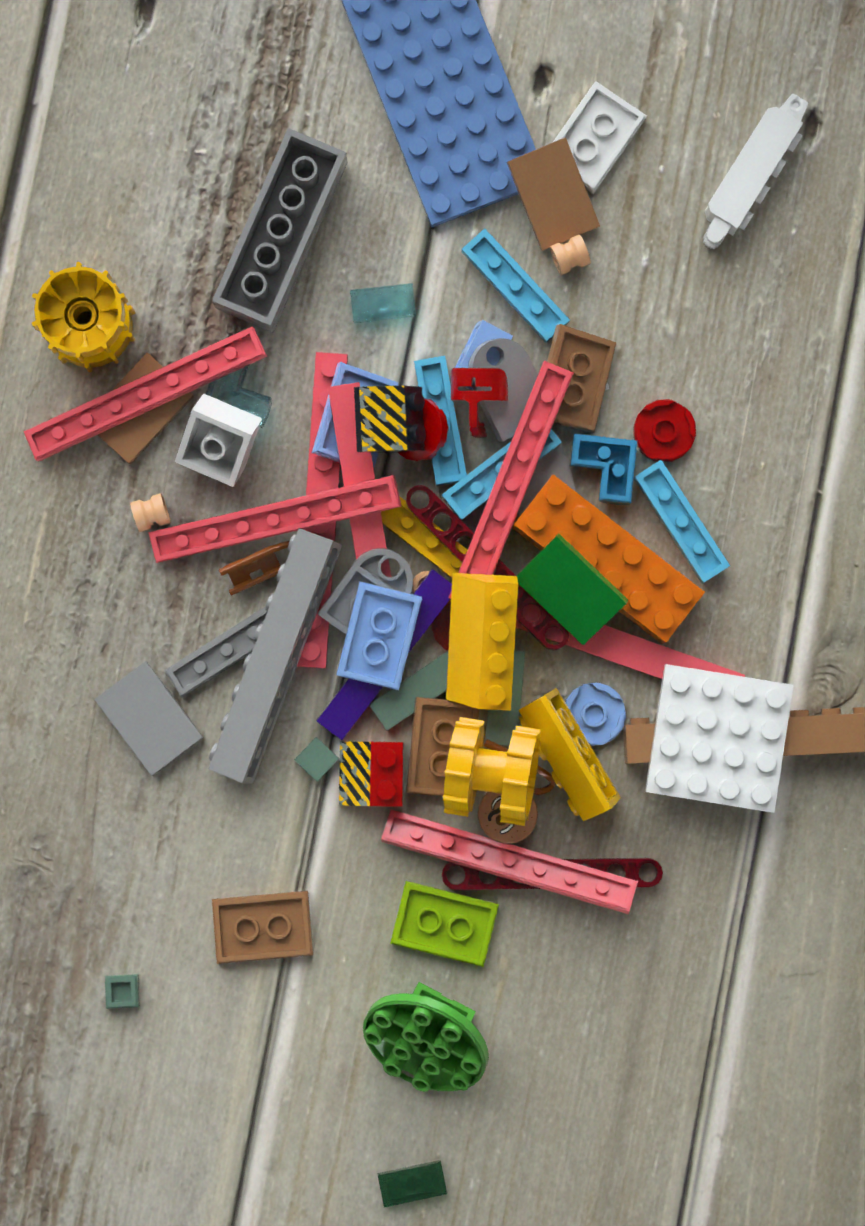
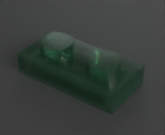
M441 1160L378 1173L384 1208L447 1194Z

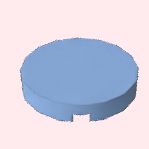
M597 682L583 684L574 689L565 700L591 746L604 745L612 741L623 729L626 719L625 705L619 693L610 686Z

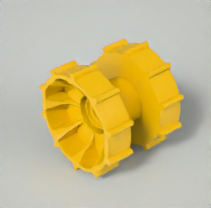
M80 262L76 263V267L65 268L56 273L52 270L49 271L50 277L42 285L38 294H32L35 300V321L32 322V326L37 331H40L42 337L50 343L48 348L54 354L59 353L58 359L63 364H66L68 361L77 366L85 367L88 372H92L94 367L104 366L113 361L115 364H118L119 360L117 358L125 351L130 341H135L132 335V315L136 312L131 305L127 306L128 299L124 293H119L120 290L116 283L110 281L112 277L108 271L105 270L101 273L92 268L83 267ZM82 312H91L92 318L90 322L85 325L77 323V318Z
M460 717L459 721L455 723L445 770L444 813L468 817L469 812L473 810L477 791L501 794L500 822L525 826L526 821L529 819L538 772L541 744L540 729L516 726V729L512 731L509 749L507 752L483 748L485 738L484 721Z

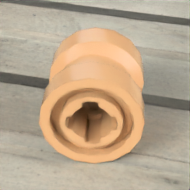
M581 235L570 238L568 243H557L550 246L552 259L561 276L569 273L573 267L579 266L582 268L591 264L587 247Z
M161 493L151 496L150 500L144 502L140 499L130 502L139 532L149 530L154 525V522L160 526L170 524L167 506Z

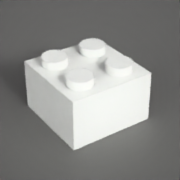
M203 394L191 411L175 462L234 487L245 469L262 418Z

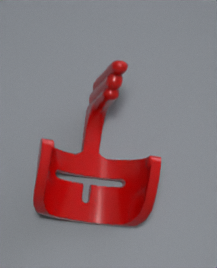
M452 368L451 400H465L469 402L471 436L475 438L487 437L485 424L479 422L478 403L480 401H508L507 375L500 368ZM473 378H475V387H491V390L465 391L459 390V387H473Z

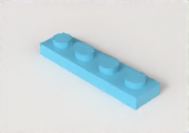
M485 228L462 248L461 252L545 343L553 338L556 325L562 324L566 326L570 322V319Z
M439 356L416 360L414 365L418 387H422V395L425 399H431L437 403L436 405L439 409L443 410L448 424L447 440L444 446L440 447L436 453L437 455L431 459L436 486L457 483L467 474L454 402L451 400V385L446 357Z
M552 429L539 460L562 443ZM511 442L441 495L460 520L464 519L488 500Z
M662 460L634 476V480L702 584L730 566Z

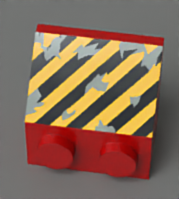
M340 741L339 805L402 807L404 742Z

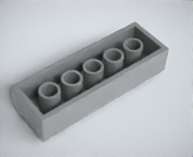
M290 128L287 129L213 297L212 302L216 309L274 333L348 164L346 152Z

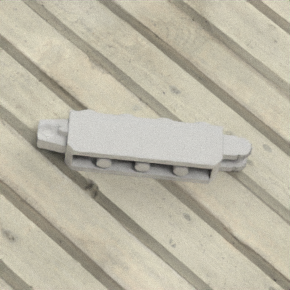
M792 93L780 108L772 107L767 109L705 209L706 220L711 222L704 234L705 237H703L704 246L710 249L718 248V245L721 244L727 233L733 236L738 227L742 230L746 228L754 215L749 211L753 203L761 204L770 187L765 185L771 175L777 178L786 164V161L782 159L787 149L793 152L803 137L798 131L803 125L801 119L807 108V101Z

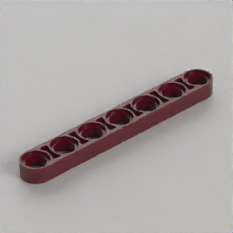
M416 485L410 488L406 495L408 509L462 563L466 554L458 552L455 543L458 538L463 536L469 537L472 540L474 533L427 486ZM419 491L426 493L429 497V504L422 509L415 508L411 504V496ZM439 514L449 516L452 523L451 527L446 531L435 529L433 526L435 516ZM500 559L498 560L496 572L493 575L516 576ZM518 584L516 619L546 649L555 651L564 647L568 642L569 632ZM529 604L538 606L541 612L539 620L536 622L525 620L522 613L525 606ZM557 627L562 631L563 640L561 643L552 645L546 641L545 632L548 628Z
M651 858L563 859L580 865L587 864L591 868L607 872L610 865L620 864L624 868L625 878L638 881L636 888L653 887L660 882L663 875L659 862ZM448 862L442 869L444 884L454 890L540 889L527 884L516 883L513 880L497 876L493 883L486 884L479 879V870ZM646 863L653 864L657 871L656 877L649 882L643 881L639 877V869ZM452 866H460L465 871V879L460 884H452L447 879V871Z

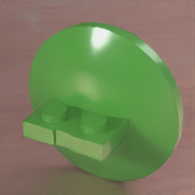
M418 982L413 994L400 993L380 998L370 1007L363 1022V1036L369 1049L383 1065V1070L388 1075L398 1076L412 1083L414 1088L422 1092H426L429 1089L436 1091H465L482 1078L488 1065L489 1053L483 1036L471 1023L476 1011L455 1000L446 998L441 995L442 993L421 982ZM402 1070L409 1072L414 1077L412 1078L405 1075L404 1073H402Z

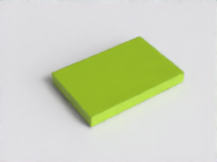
M406 881L390 944L484 967L499 904Z

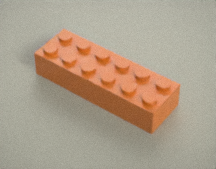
M552 474L512 526V529L539 550H542L559 533L628 599L627 604L619 612L660 644L666 643L705 593V591L554 474Z

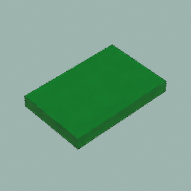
M559 533L516 575L518 584L582 645L592 638L628 602V599Z

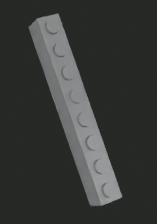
M301 528L298 529L297 534L291 537L288 545L290 553L286 563L282 564L278 571V585L275 593L269 596L266 603V617L263 624L261 623L255 632L254 641L256 643L252 654L250 653L244 661L243 671L245 673L242 681L236 685L233 691L232 701L234 702L230 713H227L222 720L220 727L222 731L221 737L210 752L209 760L211 763L208 768L209 770L241 783L254 782L343 544Z

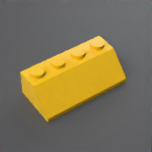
M452 573L446 700L477 709L511 711L518 597L517 576Z
M558 689L551 690L519 709L521 714L519 720L522 727L540 729L541 744L539 756L542 760H548L554 770L551 772L552 778L560 789L564 787L570 798L567 802L575 816L580 815L584 822L612 809L621 797Z

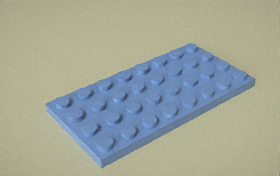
M341 0L431 227L433 228L518 195L519 193L506 162L536 150L477 1Z

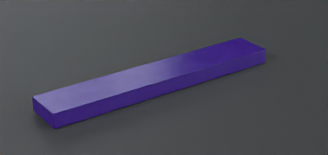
M431 569L413 593V595L421 596L422 601L409 652L450 600L448 597L452 589V583L433 569ZM348 678L316 721L343 740L382 689V686Z

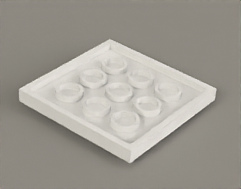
M665 664L645 792L774 813L794 685Z

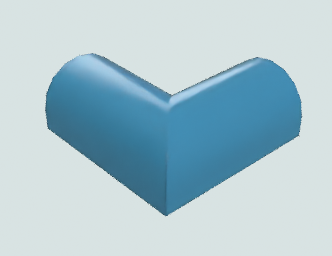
M574 434L570 466L602 470L599 502L614 505L631 504L637 441Z

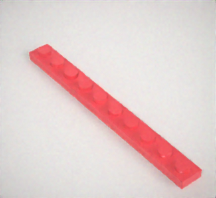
M316 352L306 495L339 488L340 463L313 454L312 450L329 395L328 387H331L337 363L343 362L347 364V354ZM336 522L304 530L335 541ZM333 571L297 667L326 669L330 623L319 616L318 612L332 594Z

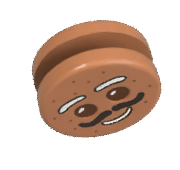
M487 792L482 797L478 807V820L488 837L499 843L513 844L524 840L531 834L538 817L534 799L532 800L529 819L526 821L525 826L500 822L501 794Z

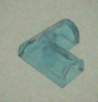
M250 365L209 383L206 395L262 418L259 428L264 427L271 410L272 398L242 388Z

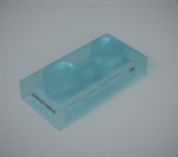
M412 283L350 290L354 323L416 317Z

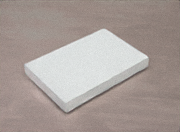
M595 81L553 142L566 137L586 190L594 194L646 120L647 115Z

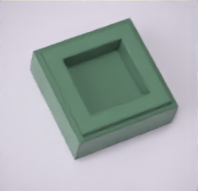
M315 737L294 760L318 782L340 758L321 740Z
M139 974L105 976L106 1009L140 1006Z

